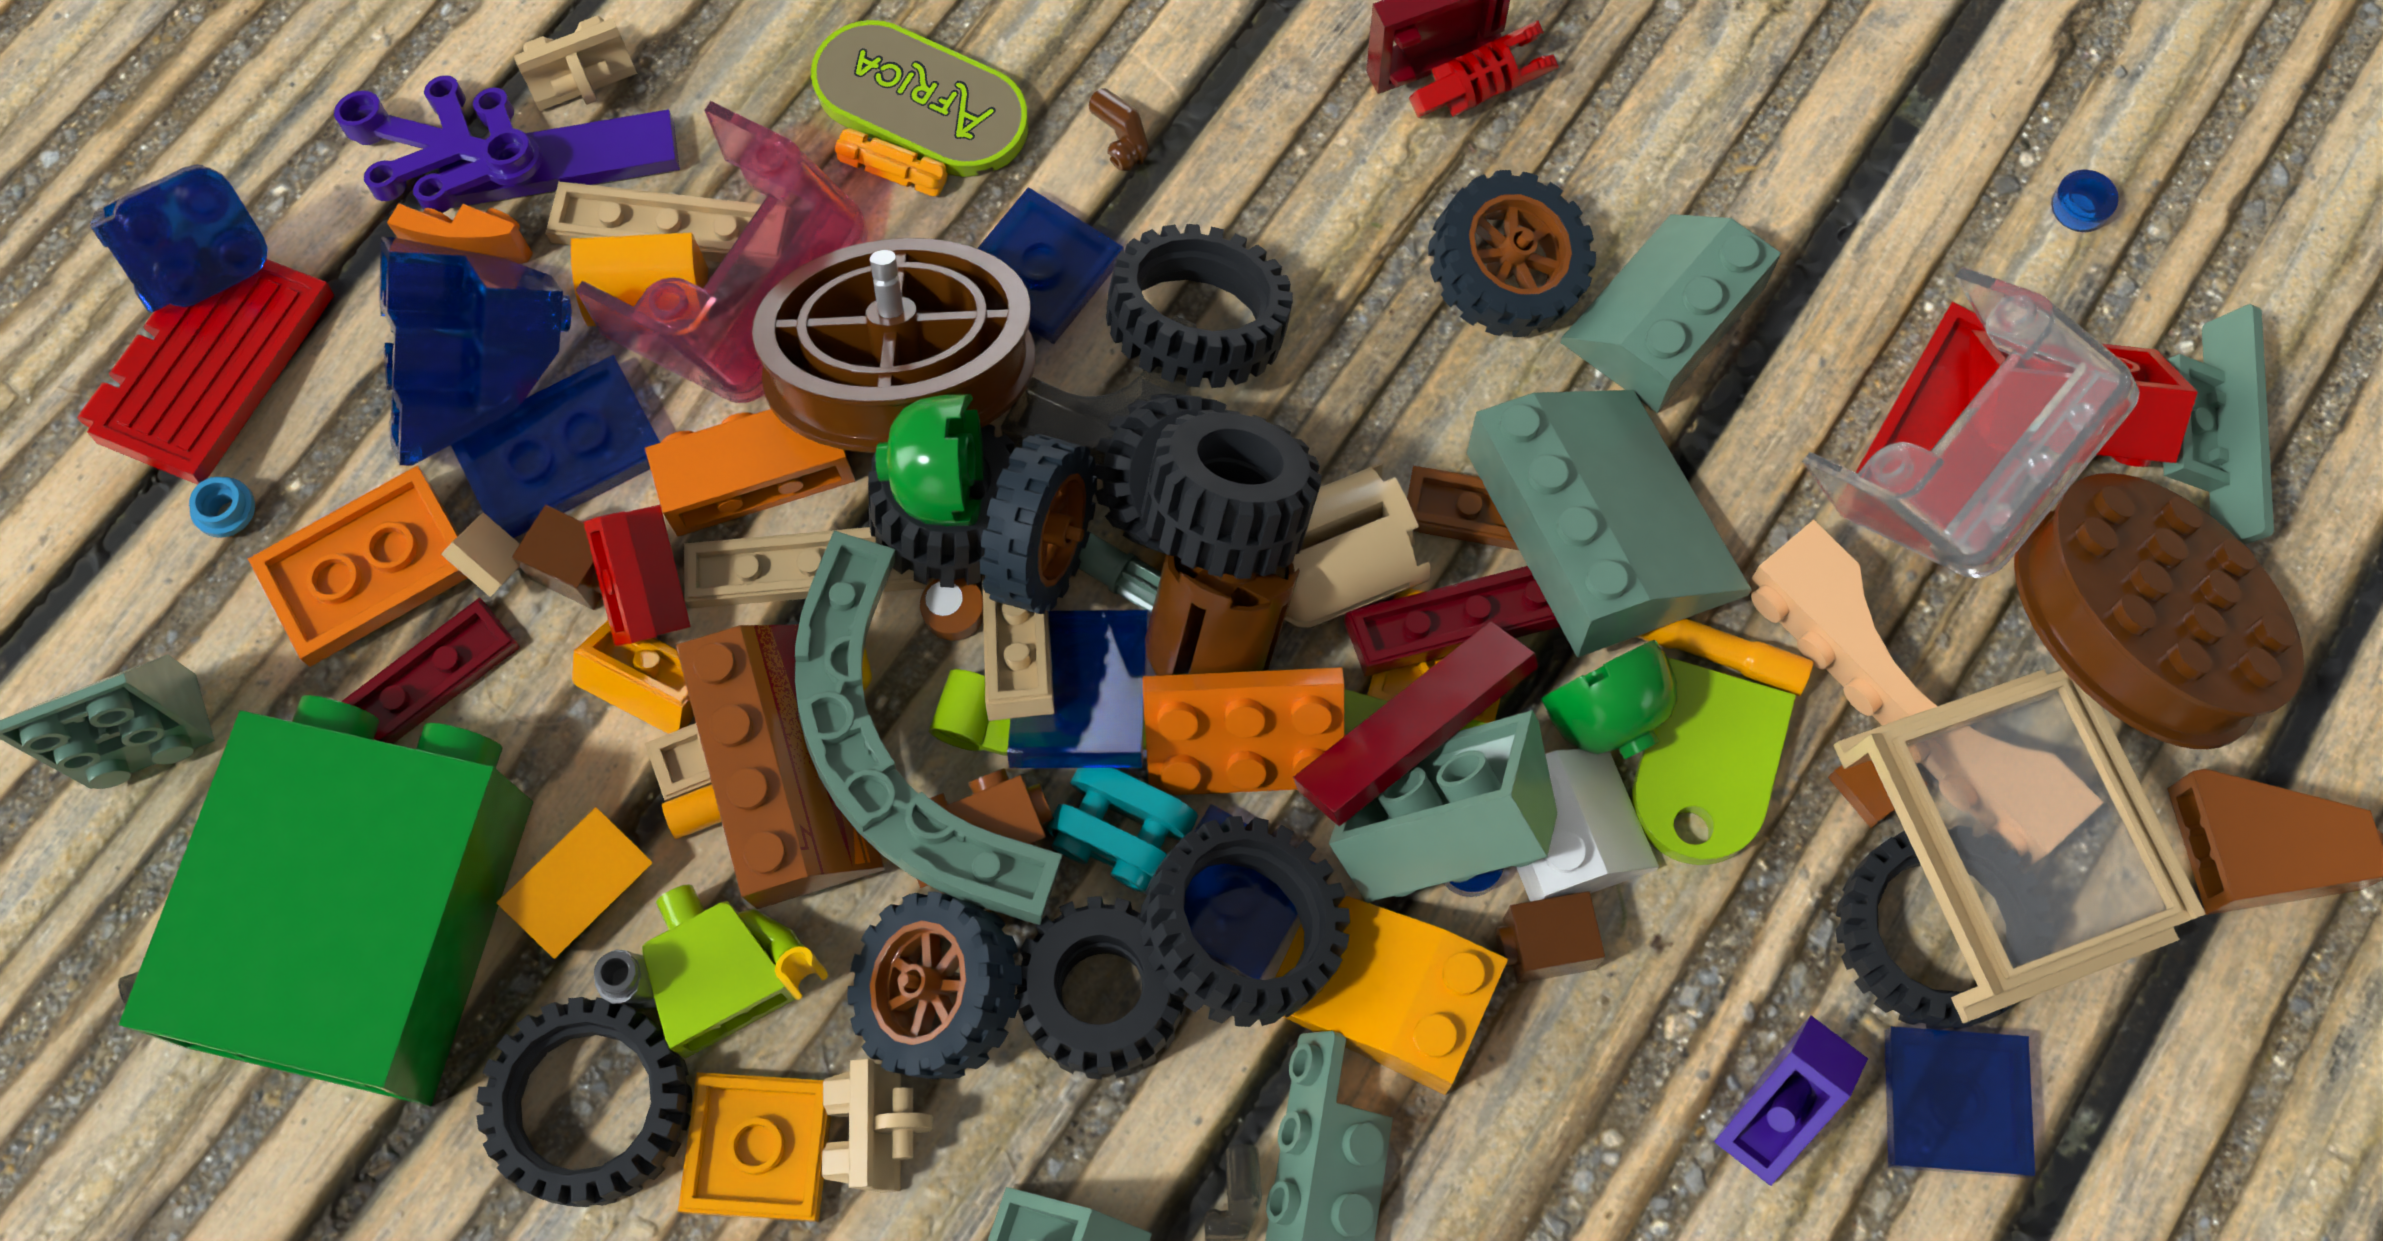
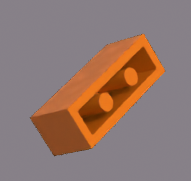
M771 409L755 414L749 412L737 413L727 417L719 425L697 432H675L666 436L661 443L645 447L662 512L677 537L855 482L846 450L823 445L803 437L783 424Z

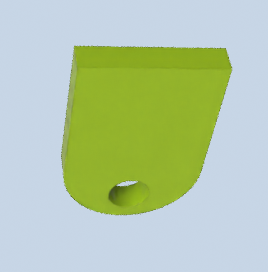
M1669 658L1677 681V702L1671 717L1654 730L1660 742L1643 750L1641 753L1632 787V805L1647 840L1658 851L1686 864H1716L1740 853L1757 835L1764 822L1796 695ZM1682 813H1693L1701 817L1708 827L1707 841L1702 844L1693 845L1681 840L1674 829L1675 817Z

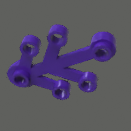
M448 75L432 79L424 89V95L433 111L438 114L442 128L388 115L377 95L370 91L352 92L344 96L334 109L336 121L350 140L362 145H372L382 139H387L422 149L393 161H378L367 168L364 173V182L372 195L379 201H391L402 195L407 186L406 180L461 159L471 161L472 163L444 175L437 173L425 175L415 183L413 194L422 209L432 208L444 213L454 205L456 193L490 180L500 185H514L524 182L538 171L543 159L538 143L523 131L513 128L511 119L514 116V108L506 92L500 88L485 89L474 98L473 107L482 124L489 128L490 136L486 140L471 136L462 110L466 97L457 80Z

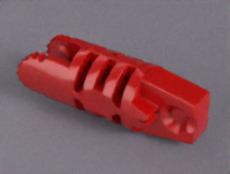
M1539 20L1488 42L1476 50L1434 67L1431 71L1436 81L1416 90L1409 97L1417 117L1421 118L1445 106L1448 107L1452 117L1457 116L1488 99L1509 92L1558 69L1559 65L1554 54L1538 57L1529 62L1528 65L1518 69L1514 56L1510 51L1518 46L1524 47L1536 41L1538 36L1544 33Z

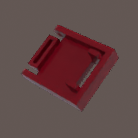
M1381 0L1373 3L1366 72L1377 94L1433 75L1431 70L1434 67L1476 50L1486 43L1501 37V32L1505 31L1510 0Z

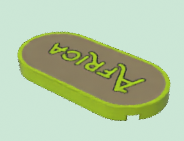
M865 20L848 24L829 35L814 55L811 65L812 85L821 106L830 118L847 128L868 134V137L871 139L878 138L918 153V160H921L923 157H929L942 162L946 166V172L950 175L960 177L979 176L978 171L987 170L993 167V171L1008 165L1019 154L1026 142L1029 131L1026 102L1019 87L1008 76L898 25L879 20Z

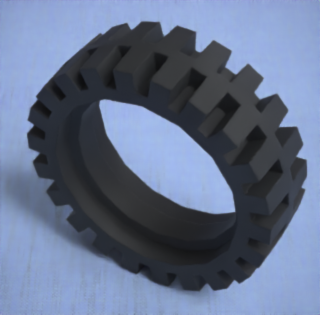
M1174 224L1163 226L1160 235L1151 229L1142 233L1140 241L1133 238L1126 244L1125 251H1121L1116 259L1108 291L1106 321L1107 326H1111L1110 335L1115 343L1122 342L1121 352L1129 360L1140 355V368L1151 373L1159 366L1162 368L1161 379L1173 383L1178 374L1186 376V386L1198 388L1202 378H1208L1211 388L1225 387L1228 377L1235 385L1247 382L1250 373L1258 377L1265 372L1267 364L1272 365L1277 358L1287 331L1293 303V292H1289L1291 283L1288 276L1281 275L1282 266L1276 259L1265 261L1266 250L1259 245H1255L1247 250V238L1235 233L1230 241L1223 239L1224 229L1212 226L1209 235L1201 234L1200 225L1186 224L1185 231L1181 234ZM1189 280L1211 284L1235 295L1252 311L1255 321L1238 329L1218 331L1187 327L1160 314L1145 300L1142 291L1161 282Z
M1242 816L1227 817L1220 826L1215 819L1204 823L1196 832L1192 830L1185 835L1167 854L1150 880L1145 891L1147 897L1141 905L1140 915L1141 920L1147 921L1141 931L1143 946H1154V950L1148 960L1154 972L1165 968L1169 973L1162 984L1172 995L1180 988H1183L1189 994L1183 1005L1195 1013L1203 1005L1210 1007L1208 1019L1222 1024L1230 1016H1234L1235 1026L1250 1027L1259 1019L1262 1026L1276 1023L1284 1015L1287 1018L1300 1010L1323 989L1335 974L1343 960L1340 957L1347 949L1350 936L1343 933L1350 923L1349 908H1338L1346 896L1341 882L1328 885L1326 882L1334 872L1328 861L1324 859L1314 865L1309 860L1316 850L1311 843L1305 839L1295 848L1289 844L1294 831L1280 825L1270 834L1268 833L1269 820L1254 817L1245 827ZM1230 864L1253 869L1276 883L1294 904L1304 930V950L1296 966L1282 977L1261 980L1237 975L1212 960L1193 937L1184 911L1185 891L1194 876L1207 867Z
M1960 825L1947 830L1968 875L1972 876L1996 902L2006 927L2005 953L2012 967L2016 968L2049 955L2050 951L2044 949V945L2052 939V924L2043 923L2042 916L2050 911L2046 896L2036 897L2032 890L2039 884L2033 872L2029 871L2022 874L2016 867L2022 859L2011 849L2003 854L1995 849L1999 840L1988 834L1975 838L1972 836L1973 828ZM1902 831L1872 850L1859 863L1842 889L1844 895L1838 902L1836 916L1841 917V923L1835 930L1837 944L1844 943L1846 949L1841 956L1846 970L1854 968L1859 976L1854 983L1863 994L1871 991L1877 997L1874 1002L1877 1007L1885 1013L1892 1010L1900 1014L1898 1020L1910 1025L1924 1023L1926 1024V1029L1943 1030L1953 1027L1956 1030L1988 1021L2004 1013L2015 1004L1962 1023L1951 997L1972 988L1960 992L1931 989L1909 978L1889 957L1878 931V905L1888 883L1901 871L1921 865L1906 832Z
M577 997L568 998V1004L562 1005L553 1002L541 1007L543 1014L538 1017L528 1014L516 1023L520 1029L516 1035H504L496 1045L502 1051L496 1061L488 1059L483 1070V1074L488 1076L489 1079L487 1087H478L476 1102L483 1106V1114L476 1117L478 1131L487 1137V1141L483 1143L488 1157L498 1163L497 1169L506 1179L515 1183L518 1188L551 1203L573 1207L603 1206L617 1202V1198L621 1196H632L643 1189L642 1183L648 1179L655 1180L665 1170L662 1164L668 1156L675 1157L681 1146V1143L677 1141L681 1130L687 1131L691 1116L686 1112L687 1103H692V1087L686 1080L689 1072L685 1060L669 1048L663 1030L654 1021L624 1004H612L596 997V1000ZM599 1035L619 1040L637 1053L649 1076L651 1104L642 1131L625 1152L602 1166L570 1170L552 1165L534 1150L523 1129L521 1101L530 1074L548 1052L570 1039Z

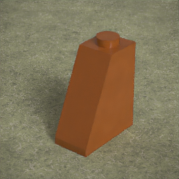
M2209 769L2194 770L2167 788L2206 915L2356 892L2383 880V834L2377 830L2371 810Z

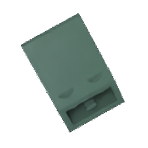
M168 654L0 720V740L90 789H105L118 786L129 780L131 773L154 764H172L182 761L193 754V749L215 741L196 674Z

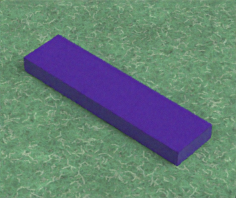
M667 109L525 133L538 143L542 151L543 159L538 171L526 181L518 184L500 185L490 180L456 193V201L451 208L461 207L462 204L469 206L552 192L557 190L559 181L593 185L680 170L673 117L670 110ZM464 159L440 167L439 174L444 175L472 162Z

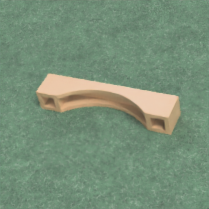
M1814 519L1759 565L1748 583L1751 587L1752 602L1756 609L1773 623L1779 622L1797 640V646L1801 654L1805 658L1813 660V666L1819 669H1826L1844 687L1843 691L1847 700L1856 710L1864 715L1873 716L1883 726L1937 707L1936 704L1914 686L1898 667L1876 631L1864 596L1860 564ZM1969 726L1908 747L1915 763H1920L1939 782L1938 787L1943 797L1958 810L1968 811L1987 830L1989 836L1999 840L1995 849L2002 854L2010 849L2022 859L2019 863L2025 869L2053 850L2103 803L2054 754L2019 748L1985 736Z

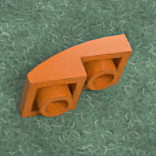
M398 203L387 221V224L407 252L435 261L464 266L496 267L528 263L533 254L519 231V223L508 214L493 208L483 212L462 204L454 219L451 220L445 214L432 208H425L423 212Z

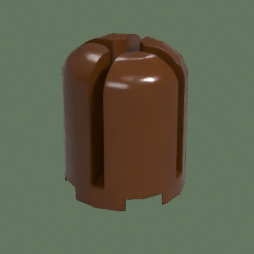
M1166 554L1145 637L1147 658L1155 675L1269 671L1300 572L1299 568L1295 572L1294 564H1289L1285 568V578L1276 574L1261 576L1257 573H1252L1251 579H1236L1234 575L1223 574L1222 577L1210 575L1208 570L1199 567L1192 569L1181 564L1182 559L1178 556Z

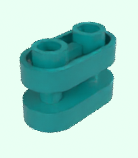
M1083 758L1070 781L1072 787L1085 796L1078 809L1069 805L1058 804L1053 813L1054 819L1049 821L1046 830L1055 837L1051 846L1060 854L1081 864H1087L1089 858L1092 857L1112 867L1110 875L1115 880L1133 890L1145 893L1150 880L1167 856L1165 852L1160 850L1166 836L1181 840L1192 831L1199 816L1194 809L1172 795L1102 762ZM1107 809L1142 824L1137 837L1102 821Z

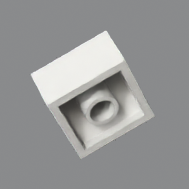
M1581 749L1556 750L1545 754L1557 808V818L1548 857L1538 859L1527 866L1516 867L1529 900L1536 901L1587 891L1593 893L1656 871L1659 868L1611 753L1606 752L1596 755Z

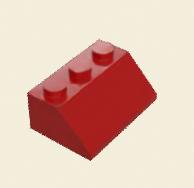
M1979 330L1971 331L1969 339V421L1990 448L2011 454L2023 453L2026 447L2046 449L2058 457L2069 460H2085L2088 458V454L2111 456L2119 463L2134 467H2148L2151 461L2177 462L2198 391L2157 349Z

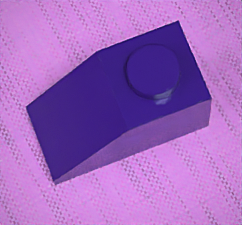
M1810 1015L1771 1061L1717 1135L1714 1142L1768 1185L1772 1186L1851 1097L1868 1058Z

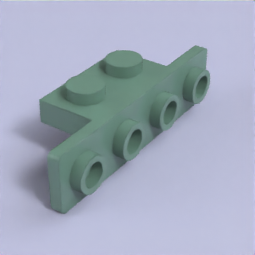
M2247 304L2203 325V363L2182 354L2166 359L2198 393L2177 462H2163L2164 476L2209 492L2210 516L2245 545L2270 537L2274 532L2262 310L2252 304Z
M1335 1031L1303 1033L1299 1036L1297 1047L1291 1056L1289 1064L1291 1086L1286 1115L1282 1119L1278 1130L1280 1153L1275 1183L1268 1194L1266 1213L1269 1220L1265 1241H1375L1393 1117L1336 1102L1346 1044V1037L1341 1033Z

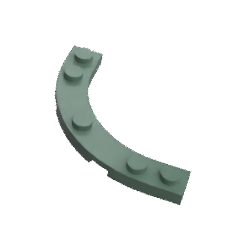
M834 530L805 600L795 643V685L799 719L807 749L821 781L836 806L857 832L884 857L909 875L955 898L1040 925L1061 865L1062 854L974 826L949 813L928 798L923 792L918 794L896 770L895 762L880 740L872 719L868 714L864 699L862 663L867 633L895 563V549Z

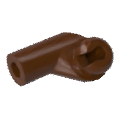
M1106 88L1097 90L1089 101V111L1112 127L1116 133L1118 140L1109 144L1107 153L1111 156V163L1120 171H1129L1136 163L1139 165L1143 164L1149 151V145L1139 111Z

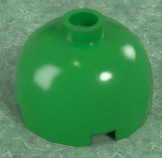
M971 394L939 395L923 398L903 408L893 421L888 442H879L877 444L876 472L879 481H890V488L896 502L909 516L925 524L972 526L977 523L982 499H969L970 486H973L975 481L983 480V444L978 411L966 410L973 400Z
M1656 640L1649 641L1604 663V666L1585 676L1581 675L1541 698L1549 718L1566 741L1577 749L1596 755L1619 749L1624 760L1660 742L1654 730L1667 721L1673 713L1677 702V681L1665 652L1661 651Z

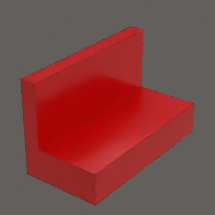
M661 505L628 512H616L583 522L615 646L631 644L655 638L657 635L691 627Z

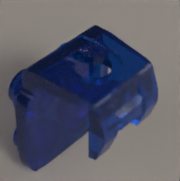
M199 164L183 167L157 181L143 185L98 208L90 222L91 229L103 247L110 249L133 283L135 294L148 313L155 312L169 304L181 307L195 305L253 276L262 269L267 260L268 247L264 236L231 183L222 173Z

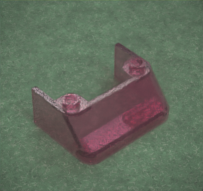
M710 101L704 111L724 160L741 168L747 184L767 197L707 284L702 289L681 278H665L649 286L634 307L583 280L577 287L576 292L602 336L728 401L747 403L764 395L762 384L763 365L755 351L752 335L753 321L762 300L779 281L800 266L830 252L866 243L868 230L861 209L794 142Z

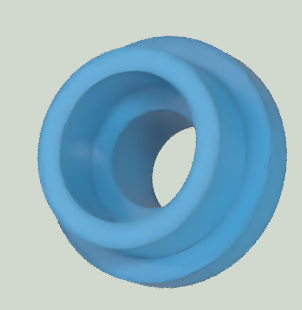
M211 477L199 483L192 491L189 499L190 516L195 526L206 535L216 538L229 537L240 532L249 524L255 511V499L250 489L241 481L230 477ZM232 502L227 511L217 516L219 509L224 504Z

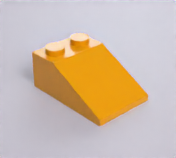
M1346 895L1338 908H1349L1350 923L1343 931V933L1350 935L1347 949L1340 957L1343 960L1323 989L1300 1010L1286 1019L1313 1032L1335 1031L1341 1033L1346 1037V1048L1446 1095L1455 1080L1508 959L1446 929ZM1301 924L1275 978L1282 977L1293 969L1304 950V930Z

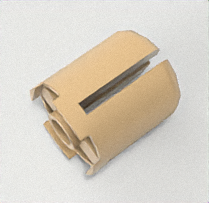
M1383 463L1320 487L1302 548L1299 554H1295L1294 561L1292 562L1295 572L1298 568L1300 572L1285 621L1293 628H1314L1344 616L1349 611L1366 607L1428 582L1431 578L1429 561L1417 566L1412 549L1415 546L1412 530L1419 528L1416 518L1397 479L1393 477L1382 481ZM1277 566L1274 574L1285 579V568Z

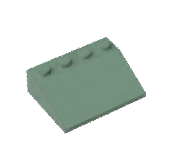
M1634 390L1537 392L1476 412L1466 453L1480 479H1482L1489 496L1577 658L1749 595L1751 587Z

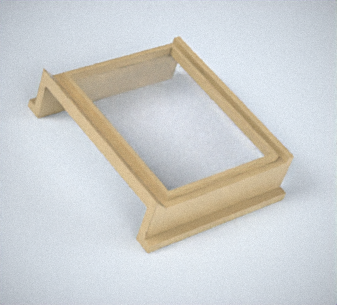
M2045 669L1840 740L1833 745L1844 769L1872 760L1978 985L1975 988L1951 997L1962 1023L2178 941L2179 938L2174 929L2175 926L2206 914L2102 707L2086 694L2063 669L2048 675Z

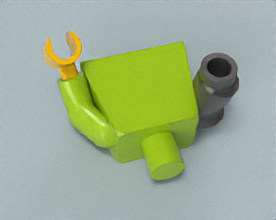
M690 884L676 887L663 894L656 901L668 931L647 941L642 946L643 955L616 949L603 955L594 968L595 986L603 999L612 1004L624 1003L636 1009L657 1007L665 1040L669 1048L685 1059L796 999H801L803 995L798 988L801 980L807 975L817 973L822 981L828 977L826 969L814 954L803 945L794 930L756 909L738 912L728 901L721 902L704 910L693 885Z

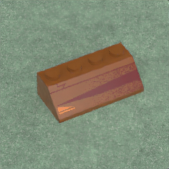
M799 624L739 625L676 644L741 897L757 910L885 870L881 853L857 832L836 806L821 781L807 749L799 719L795 685V643Z

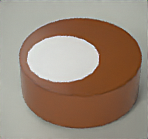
M965 578L954 580V588L940 587V580L934 579L926 586L921 595V615L925 625L935 636L949 641L965 639L975 633L983 622V597L981 591L976 584L968 586Z

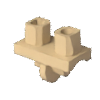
M598 15L579 22L575 32L556 40L542 36L526 42L523 47L524 52L514 55L516 64L528 85L539 111L582 95L586 105L598 101L594 90L637 74L614 19L611 18L604 21Z
M872 1059L850 1060V1071L826 1078L823 1081V1106L826 1109V1113L835 1117L849 1116V1141L826 1144L822 1151V1176L825 1180L849 1183V1188L880 1193L899 1192L901 1188V1160L913 1159V1134L932 1131L933 1115L913 1113V1088H901V1074L885 1070L881 1067V1064L874 1063Z

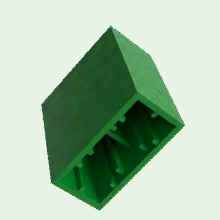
M313 695L301 696L292 722L239 710L118 1025L182 1048L431 1107L499 906L496 902L502 897L533 805V801L496 769L503 747L496 741L481 734L440 723H426L424 725L416 749L376 741L373 739L380 723L376 716L350 704Z

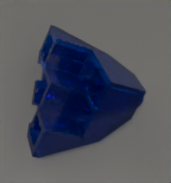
M381 237L380 316L386 317L390 330L394 333V343H384L383 354L386 390H392L391 418L389 421L390 442L399 465L413 466L520 407L558 354L561 332H568L571 326L572 309L569 295H563V290L551 275L501 257L395 237Z

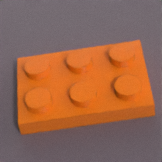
M418 465L248 558L299 658L309 667L468 579L441 555L451 542L459 536V533L426 474Z
M1342 667L1143 676L1149 785L1170 795L1298 790L1293 776L1344 737V677Z

